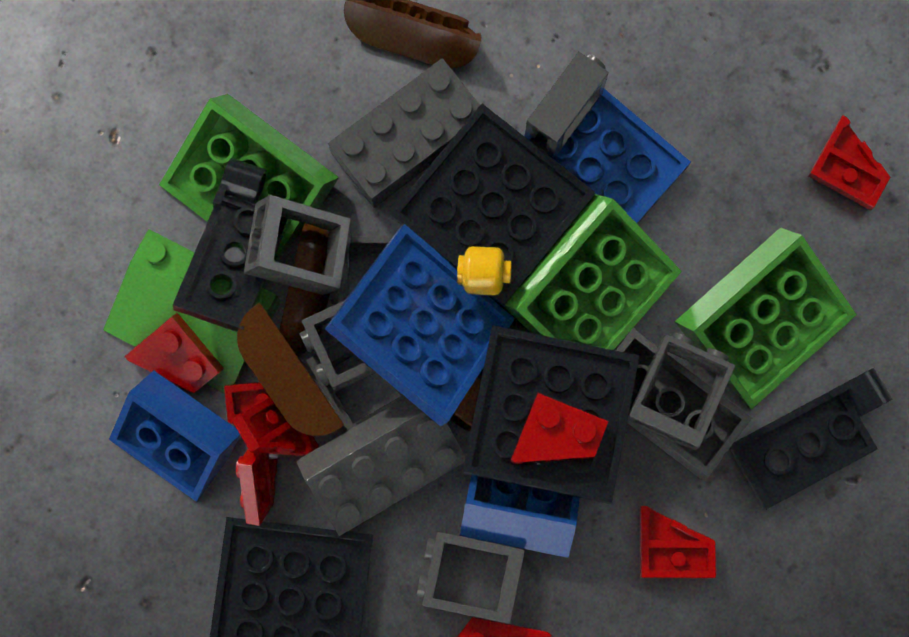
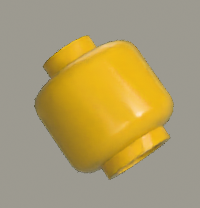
M469 247L465 251V255H459L457 283L463 285L465 292L468 294L498 295L502 291L503 283L511 282L512 262L504 261V253L500 248Z

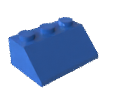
M153 370L128 393L109 440L197 502L230 457L240 434L237 428Z
M471 475L459 536L569 558L577 525L580 498Z

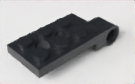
M234 158L229 160L213 200V210L173 302V310L238 332V328L244 329V326H239L245 314L256 305L266 280L244 274L255 204L259 201L265 185L266 169ZM282 216L275 255L289 223V218ZM238 247L246 255L239 262H231L225 258V252L230 248ZM225 279L232 284V289L228 293L220 295L213 292L211 286L215 281Z
M875 367L737 440L729 449L763 510H767L878 450L860 417L893 399ZM806 433L816 435L820 441V447L814 454L807 453L801 446V439ZM774 450L783 451L788 457V465L783 471L773 469L769 463V456Z

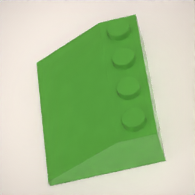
M225 94L209 99L159 185L208 222L213 210V200L221 184L225 168L231 158L267 170L265 185L259 201L269 195H273L319 209L339 177L232 96ZM289 219L274 261L278 262L300 234L305 223Z
M595 194L506 302L504 307L533 334L615 350L682 271L613 198Z
M780 227L674 322L685 336L694 341V347L707 352L708 348H712L729 357L727 362L736 366L727 385L752 410L857 314L801 234Z
M148 229L129 264L103 330L136 347L169 318L178 313L223 366L224 369L206 384L225 394L224 386L237 384L247 366L238 348L237 332L173 310V302L195 252ZM219 279L212 284L211 289L216 294L223 295L232 289V284L225 279ZM262 288L256 305L261 303L272 319L281 301L276 294Z

